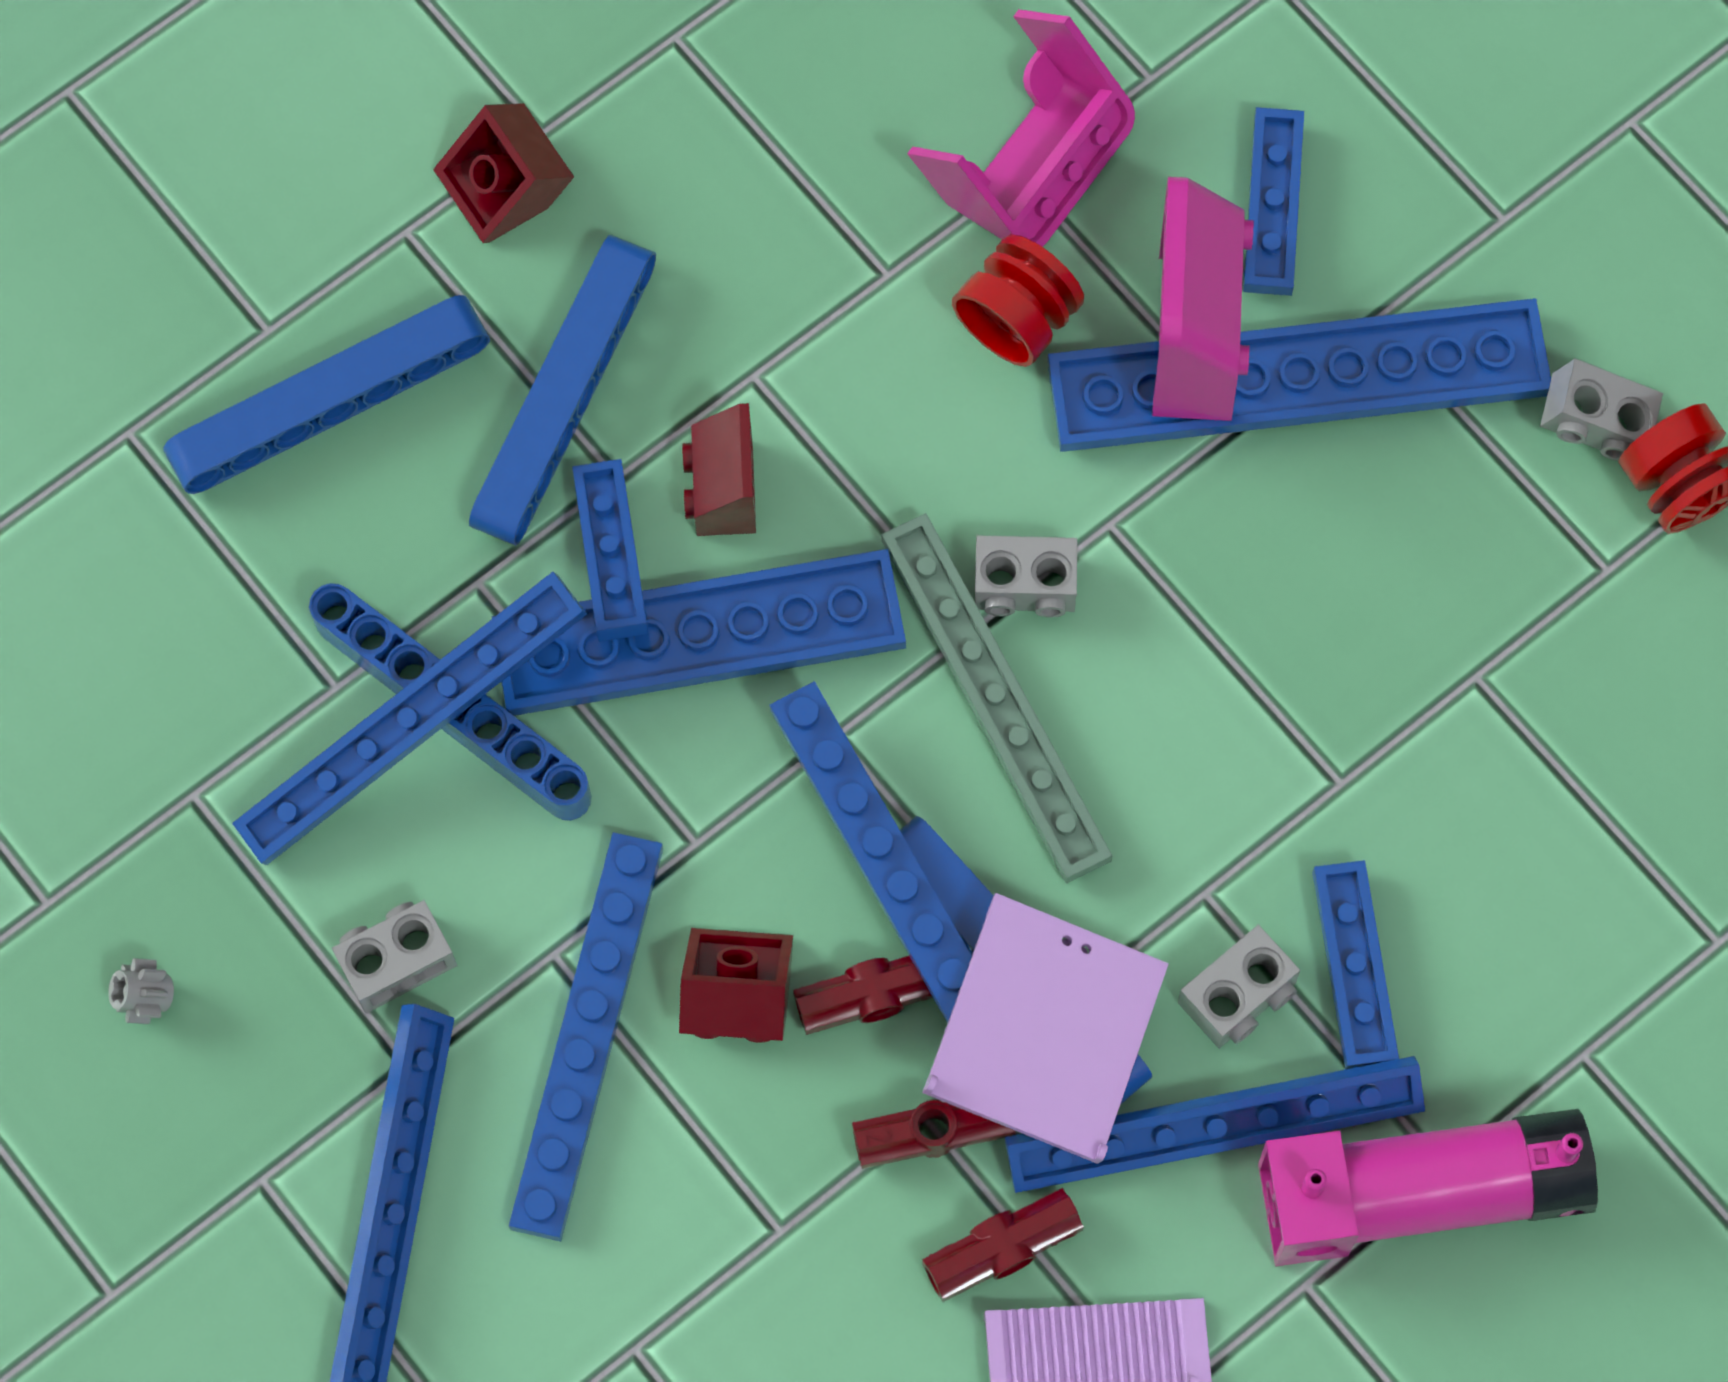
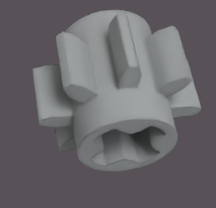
M133 958L131 965L122 964L121 970L116 971L110 980V1003L117 1012L126 1013V1023L150 1024L151 1018H160L162 1016L161 1012L167 1011L171 1006L174 995L173 981L170 975L166 973V970H156L157 960Z

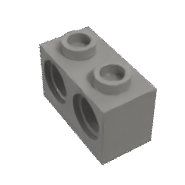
M1575 358L1552 374L1540 427L1555 432L1557 437L1565 442L1574 444L1584 443L1601 450L1600 452L1604 457L1619 461L1621 454L1632 442L1656 425L1663 393ZM1574 399L1580 403L1583 412L1577 408ZM1618 416L1624 421L1627 430L1619 422Z
M977 535L975 604L979 610H985L987 614L993 616H1008L1015 613V610L1035 611L1037 615L1042 617H1059L1064 615L1065 612H1075L1077 596V538ZM995 571H1005L1014 579L1008 584L997 585L992 583L988 576ZM1046 572H1054L1059 574L1064 581L1057 586H1047L1041 583L1038 577Z
M425 900L415 905L413 902H406L396 906L386 914V920L369 929L367 926L354 928L340 938V944L332 947L337 961L365 1014L457 966L454 955ZM421 931L429 935L428 941L420 949L408 950L402 946L406 936L412 932ZM376 955L382 958L380 968L374 973L361 974L356 971L358 963L364 957Z
M1258 924L1183 987L1180 991L1178 1004L1219 1049L1230 1039L1235 1044H1238L1259 1025L1255 1020L1258 1015L1269 1006L1274 1012L1279 1010L1297 993L1294 985L1297 982L1300 969ZM1254 965H1265L1273 971L1275 979L1267 984L1257 983L1249 976L1248 969ZM1217 997H1225L1235 1004L1237 1011L1231 1016L1221 1017L1210 1009L1209 1002Z

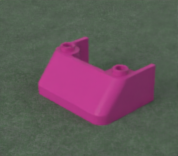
M1018 9L1013 17L1035 45L1037 51L1027 63L1023 77L1025 90L1035 103V106L984 172L975 163L967 161L963 155L912 146L907 154L948 206L1000 239L1009 234L1019 235L1043 247L1129 135L1134 125L1135 110L1129 97L1070 16Z
M1168 176L1159 250V259H1163L1159 354L1152 416L1232 421L1238 375L1247 376L1249 367V345H1240L1243 249L1252 250L1254 220H1244V209L1188 177Z

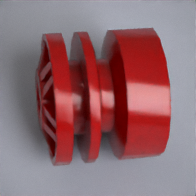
M1009 234L996 246V252L988 255L984 260L985 273L978 271L971 275L953 296L952 307L960 322L983 346L998 357L1014 365L1027 367L1032 365L1052 342L1053 332L1051 328L1058 330L1064 327L1069 321V315L1076 313L1084 304V293L1073 274L1052 253L1023 236Z
M1706 403L1694 404L1663 419L1632 442L1621 454L1618 461L1639 492L1659 487L1650 497L1647 506L1654 514L1661 513L1658 522L1667 534L1678 533L1710 519L1728 506V446L1714 451L1723 441L1726 432Z

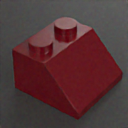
M524 103L484 105L433 169L482 243L492 242L547 210L574 178V175Z
M740 403L691 425L692 443H682L684 473H693V489H684L685 519H695L697 536L756 533L749 403Z
M691 928L681 975L679 1033L693 1034L702 1039H713L721 1036L745 1038L755 1043H764L770 1040L783 1041L788 1009L793 935Z

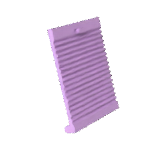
M995 893L922 1093L1099 1164L1107 1153L1108 1146L1106 1144L1169 963Z
M1204 1298L1147 1301L1143 1303L1127 1302L1123 1304L1042 1307L1038 1309L987 1310L984 1312L990 1382H1212Z

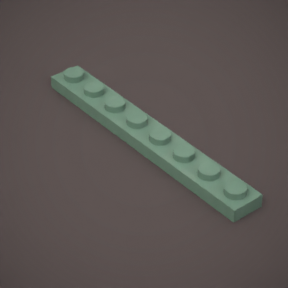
M925 513L881 534L885 549L889 550L892 562L1065 883L1067 884L1112 862V854L928 515Z

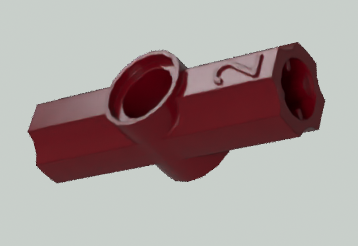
M910 956L892 961L883 957L866 960L848 968L844 973L845 975L818 981L793 990L798 1014L806 1035L859 1020L861 1023L881 1021L900 1013L906 1005L933 998Z
M938 1100L926 1101L916 1109L852 1122L861 1169L920 1156L939 1158L946 1155L952 1149L1002 1139L1016 1134V1131ZM938 1119L946 1124L948 1132L940 1139L931 1140L925 1138L920 1133L919 1127L926 1120Z
M1061 1188L1014 1213L1011 1210H1007L984 1220L969 1232V1236L922 1259V1264L936 1294H938L942 1302H945L992 1277L998 1280L1021 1270L1035 1260V1255L1058 1245V1243L1076 1236V1234L1083 1231L1084 1226L1070 1196Z

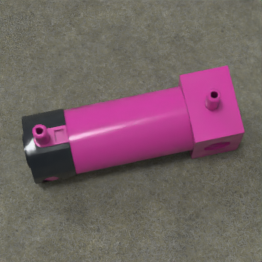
M1579 1108L1514 1117L1511 1121L1342 1144L1340 1131L1268 1140L1264 1145L1258 1162L1275 1267L1348 1257L1354 1244L1360 1242L1525 1219L1537 1221L1594 1213L1598 1204L1595 1156L1589 1130Z

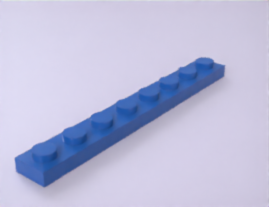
M551 572L232 824L259 862L268 865L587 615L586 611L559 575Z
M815 681L770 704V711L948 1023L972 955Z
M612 833L511 1214L509 1228L512 1231L562 1241L663 853L662 843Z
M407 1004L401 1007L330 1382H387L455 1019L417 1004Z
M1415 1056L1116 1115L1106 1144L1108 1146L1107 1153L1099 1164L1025 1134L1004 1138L1012 1185L1015 1193L1264 1144L1268 1140L1310 1135L1425 1112L1419 1063Z

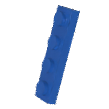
M1256 107L1248 220H1254L1252 250H1246L1243 292L1292 296L1295 274L1304 111Z
M622 459L572 466L598 642L649 634Z
M1365 860L1315 866L1312 873L1345 1069L1399 1059Z

